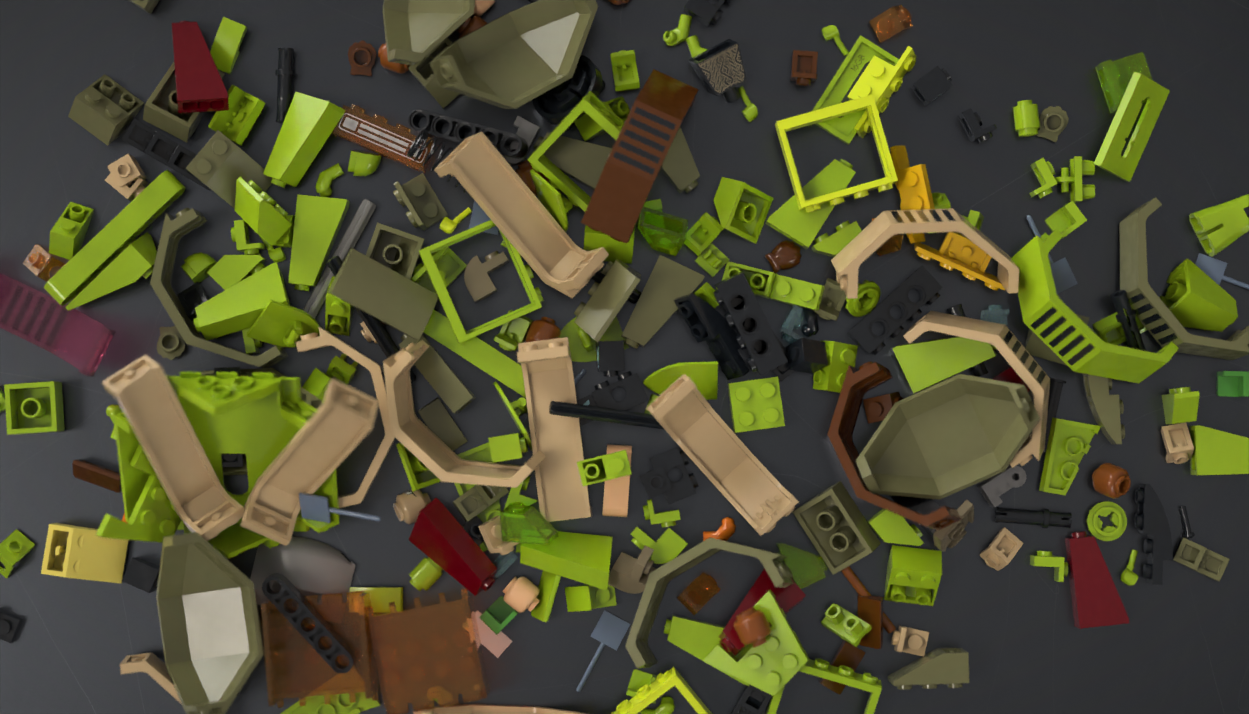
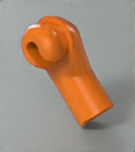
M730 517L722 519V525L717 531H703V541L708 538L727 541L736 530L734 519Z

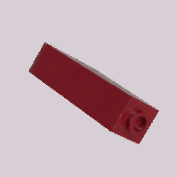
M189 21L172 23L178 113L229 110L227 90L198 23Z
M435 498L420 510L409 541L474 596H477L482 590L488 591L495 582L493 577L497 571V567L439 499Z
M1086 531L1072 532V537L1065 538L1075 627L1082 629L1128 624L1129 617L1095 537L1087 535Z
M764 568L719 635L721 639L720 644L728 653L732 652L736 656L748 646L740 641L734 628V622L737 620L736 615L753 608L769 590L774 593L775 599L785 615L802 602L806 595L792 578L793 584L786 588L775 587Z

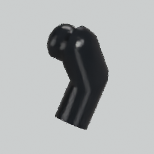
M801 307L807 322L801 328L803 334L806 337H810L813 334L816 335L819 331L817 313L812 309Z

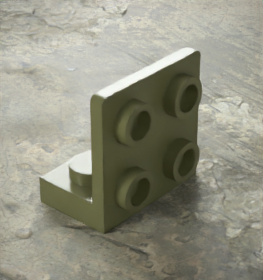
M423 173L403 185L398 181L394 183L396 190L393 193L400 205L408 207L409 211L406 212V215L415 228L420 227L424 231L443 220L446 216L448 217L447 212Z

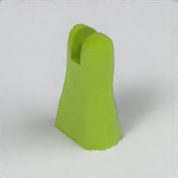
M1249 194L1189 215V221L1204 251L1210 257L1215 256L1249 231V216L1247 217L1244 208L1249 207Z

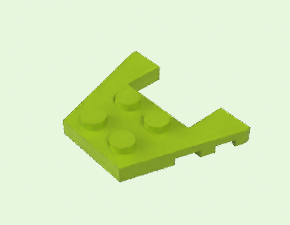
M139 444L129 465L149 474L144 489L127 523L112 515L105 514L96 535L111 539L163 543L164 537L175 535L182 519L176 513L141 444Z
M769 590L754 606L756 610H761L764 613L767 621L772 625L771 633L766 637L767 642L758 647H752L740 660L725 651L719 643L703 661L775 696L805 665L809 657L796 633L790 627L784 611L779 607L774 593Z

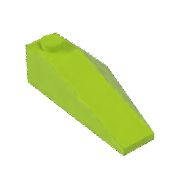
M146 232L132 242L65 308L68 311L134 283L142 276L147 279L152 275L157 250L151 235Z

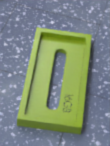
M860 35L812 111L841 103L864 65L870 63L874 55L893 66L897 64L899 59ZM866 109L844 115L841 118L837 117L819 122L816 125L849 145L857 133L854 127Z
M1134 72L1094 165L1122 180L1130 182L1170 90L1145 75ZM1145 98H1147L1146 105L1142 111V114L1135 127L1132 137L1128 143L1124 155L1121 157V152L1126 143L1125 138H1128L1132 130L1135 120L1142 107V100L1144 101Z

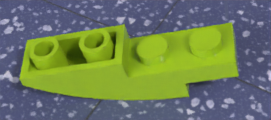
M727 261L722 281L739 272H743L754 295L793 306L819 310L824 286Z

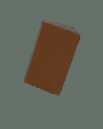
M82 459L73 460L72 467L75 478L117 493L121 491L120 473Z
M858 596V618L868 623L872 628L862 637L859 645L881 649L883 646V597Z
M845 640L834 655L830 665L835 667L847 666L855 671L866 652ZM824 678L819 680L820 684L839 695L846 686Z

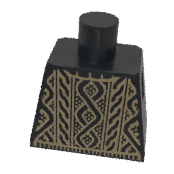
M727 39L689 59L691 66L710 93L716 96L723 94L727 103L734 102L740 98L736 86L746 81V74L738 42Z

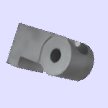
M517 116L513 125L518 128L516 135L527 141L528 151L524 157L519 159L504 156L505 160L511 165H518L525 160L541 130L539 126L520 116ZM518 140L510 144L511 152L518 149Z
M1009 466L1004 472L992 476L977 487L989 506L995 508L1003 502L999 497L1013 487L1018 488L1025 483L1026 472L1019 466L1013 468Z

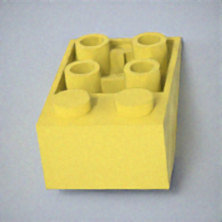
M62 523L49 524L41 574L122 583L129 540L97 536L98 529Z

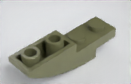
M1083 374L1086 397L1097 425L1101 426L1102 433L1111 444H1122V439L1125 438V427L1121 424L1120 414H1123L1124 405L1122 399H1119V394L1109 395V390H1112V379Z

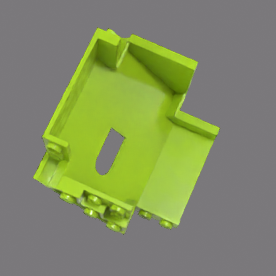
M180 371V376H167L222 487L243 507L258 478L318 410L302 401L300 378L274 377V373L253 372V377H238V372H217L216 376H202L201 372ZM124 412L114 415L125 520L128 522L149 478V474L129 465L140 442ZM222 454H246L249 487L244 494L234 495L225 488ZM335 469L312 495L327 497L329 507L338 509ZM300 510L293 532H307L310 528L318 533L327 531L329 528L339 524V514L330 512L331 522L326 523L302 518ZM242 518L236 524L224 529L215 538L207 541L227 559L235 557L250 548L257 547L261 543L269 548L280 545V543L240 526ZM181 520L177 530H184V534L191 533Z

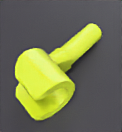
M468 207L455 217L453 221L446 216L440 223V229L447 234H451L460 221L472 213L471 209Z

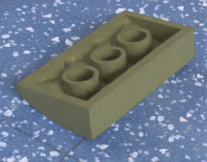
M353 248L347 254L328 290V293L415 340L420 339L438 299L437 294Z

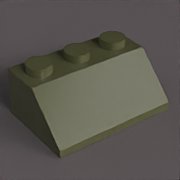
M377 222L366 256L411 280L420 255L418 251L422 249L425 239Z
M616 258L614 263L609 260L601 272L605 275L600 283L594 282L588 291L591 297L586 304L581 302L574 312L577 316L574 322L597 342H599L641 280L639 272Z
M841 481L793 511V514L833 575L869 555L881 544Z

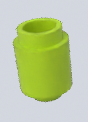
M1032 100L1018 101V106L1013 107L1015 131H1018L1019 137L1038 135V129L1040 128L1038 104H1032Z
M424 557L410 572L409 576L412 579L409 582L418 591L422 589L428 591L441 577L443 569L429 557Z

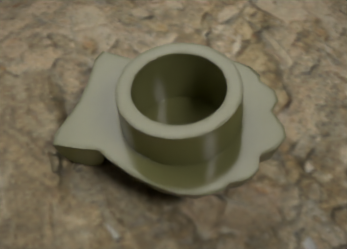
M1060 106L1045 108L1040 115V129L1037 136L1057 142L1058 135L1068 124L1069 118L1066 111L1062 110Z
M176 326L160 327V336L157 342L158 354L162 358H168L169 360L179 357L185 349V342Z

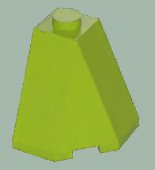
M1186 258L1170 273L1167 280L1170 286L1165 297L1160 296V299L1183 327L1222 332L1238 318L1236 300L1191 260Z

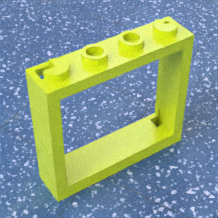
M873 94L779 120L775 123L799 211L806 209L807 213L821 209V204L830 202V206L838 205L845 202V197L854 195V199L868 196V191L877 188L878 192L892 189V184L898 181ZM866 109L885 178L805 200L786 132Z
M673 667L664 674L661 672L649 686H642L629 701H622L612 714H637L673 686H676L698 714L712 713L675 667Z

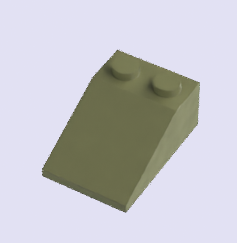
M174 62L145 103L143 120L187 143L201 122L205 112L178 113ZM218 70L221 79L223 80L225 73Z
M219 130L216 131L186 167L187 171L234 209L236 182L240 176L247 183L250 180L254 181L262 189L261 192H265L272 184V178L263 175L265 169Z

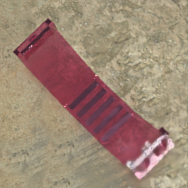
M0 273V328L53 353L78 368L80 373L94 377L116 331L75 308L68 311L65 308L67 304L61 306L53 297Z

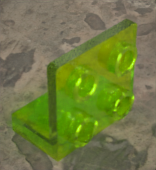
M1143 52L1115 61L1110 59L1101 62L1095 67L1111 114L1117 112L1134 72L1141 73L1152 80ZM1147 98L1144 101L1142 100L1141 104L1146 103Z

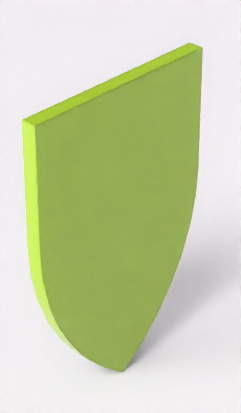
M534 169L530 170L539 201L562 229L567 232L568 219L566 213L572 208L573 204Z
M270 299L248 331L247 337L280 347H297L296 342L301 341L302 335L317 333L319 337L318 327L320 325L305 311Z
M617 316L599 341H625L621 337L623 332ZM575 317L561 330L560 338L568 337L572 361H596L597 341L574 322ZM624 343V350L628 349V345Z
M718 361L678 362L653 372L643 381L647 388L661 395L685 374L693 381L698 391L706 400L717 399Z
M494 382L493 384L532 451L529 435L518 418L528 412L526 399L521 397L510 403L498 383Z

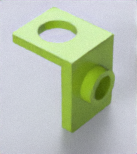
M17 529L0 543V562L6 568L4 569L0 566V574L6 579L10 576L14 565L35 546L32 541Z

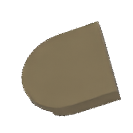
M968 500L957 509L961 520L940 531L937 530L933 534L934 545L942 552L946 551V547L950 549L955 547L966 535L967 532L964 529L968 522L973 523L974 506Z

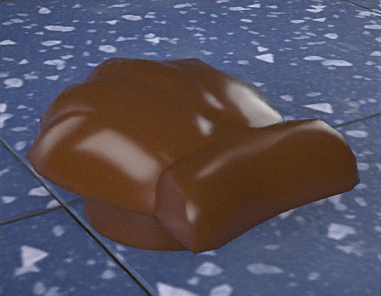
M364 40L353 43L348 50V59L351 65L350 74L372 76L371 68L376 59L375 48Z
M785 240L780 242L771 253L766 254L765 258L776 274L781 269H790L800 263L802 257L800 254L801 248L795 245L793 241Z

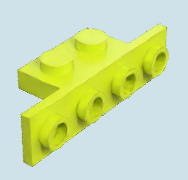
M908 46L895 66L874 55L847 96L849 100L873 94L878 113L884 112L889 104V98L893 92L899 90L903 77L907 71L909 72L913 69L916 63L917 56L913 48ZM866 111L854 127L861 138H864L866 133L872 131Z

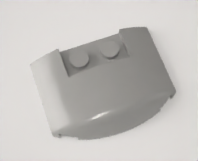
M291 537V541L286 546L280 544L272 548L261 543L258 545L250 578L254 583L256 604L276 608L264 595L262 585L270 575L280 573L296 587L326 621L342 623L349 596V587L352 584L356 564L353 561L350 563L341 554L342 552L336 548L309 538ZM271 580L269 583L271 590L275 592L281 591V584L277 580ZM287 599V607L290 610H297V601Z

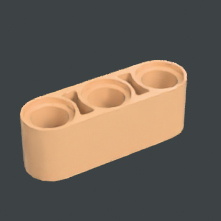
M607 444V454L626 450L631 468L632 446ZM630 475L605 481L602 516L627 517Z

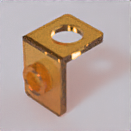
M36 244L24 260L23 265L37 277L48 282L51 279L49 276L50 270L55 266L62 268L65 263L56 259L40 245Z

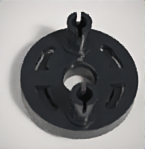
M580 55L573 77L532 99L533 106L537 113L547 122L558 125L589 91L598 98L606 84L602 80L599 68L588 57ZM583 111L575 120L579 119L586 113ZM574 122L565 131H569L574 126Z

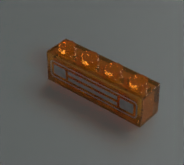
M351 104L350 107L343 105L344 115L332 131L335 136L425 174L432 156L425 166H422L432 148V141L418 159L414 161L421 146L411 158L407 156L409 148L417 137L409 133V128L398 123L395 127L387 124L388 119L374 114L373 117L364 114L365 109L357 105Z

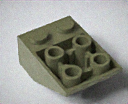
M936 648L925 654L924 657L922 656L888 675L887 680L900 690L912 689V685H920L924 689L938 688L937 684L947 685L948 688H961L963 683H969L968 652L962 648Z

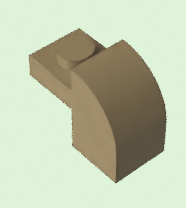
M498 251L492 252L485 257L486 261L484 263L476 255L467 264L464 280L469 293L476 303L497 292L488 274L509 263L504 251L500 254Z
M644 546L637 559L621 552L612 567L608 584L626 593L638 594L643 592L649 574L656 570V568L652 567L654 561L651 560L654 550Z

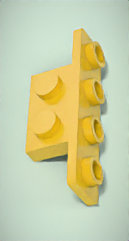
M906 146L890 147V155L898 179L895 185L900 193L901 210L935 209L926 164L910 167ZM906 233L911 244L925 242L924 233Z
M947 232L939 251L923 243H915L914 249L919 257L929 261L933 258L939 261V265L945 269L953 271L955 268L962 271V275L970 280L975 281L977 278L984 281V285L992 290L998 291L1000 288L1005 291V288L996 276L985 272L992 257L966 236L958 232Z

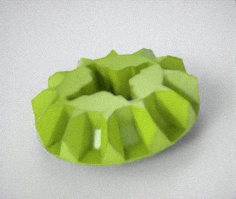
M866 279L862 284L858 283V298L848 299L846 297L847 304L845 308L855 317L868 314L874 309L880 299V287L874 281L870 282Z
M1113 502L1097 503L1089 510L1086 520L1089 528L1088 531L1095 538L1102 541H1112L1119 538L1127 526V517L1124 510ZM1111 513L1110 521L1115 527L1106 525L1102 528L1103 522L1098 515L1107 517Z

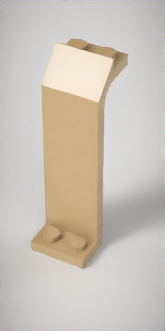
M483 132L465 138L434 169L440 177L450 174L457 178L545 284L573 298L589 282L593 275L604 266L603 261L609 255L603 247L591 251L578 247Z
M568 337L518 343L519 352H517V357L523 372L532 452L534 455L540 450L546 456L535 468L541 523L592 517L588 485H582L577 465L578 461L584 460L579 418L549 413L551 401L577 404Z
M144 355L102 382L106 391L118 400L176 513L190 532H197L208 541L215 538L230 525L236 524L243 517L245 510L222 487L162 367L149 356Z
M332 379L328 384L321 407L258 478L243 507L245 511L240 526L286 546L291 541L295 522L301 510L299 493L312 495L372 430L379 400Z

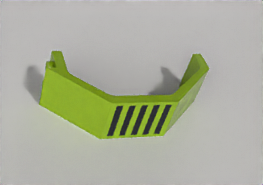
M1057 229L1050 235L1045 232L1040 238L1036 235L1011 258L1019 268L1018 297L1023 322L1068 367L1077 373L1139 384L1168 363L1179 349L1172 341L1157 353L1109 344L1101 340L1056 293L1048 254L1063 235Z

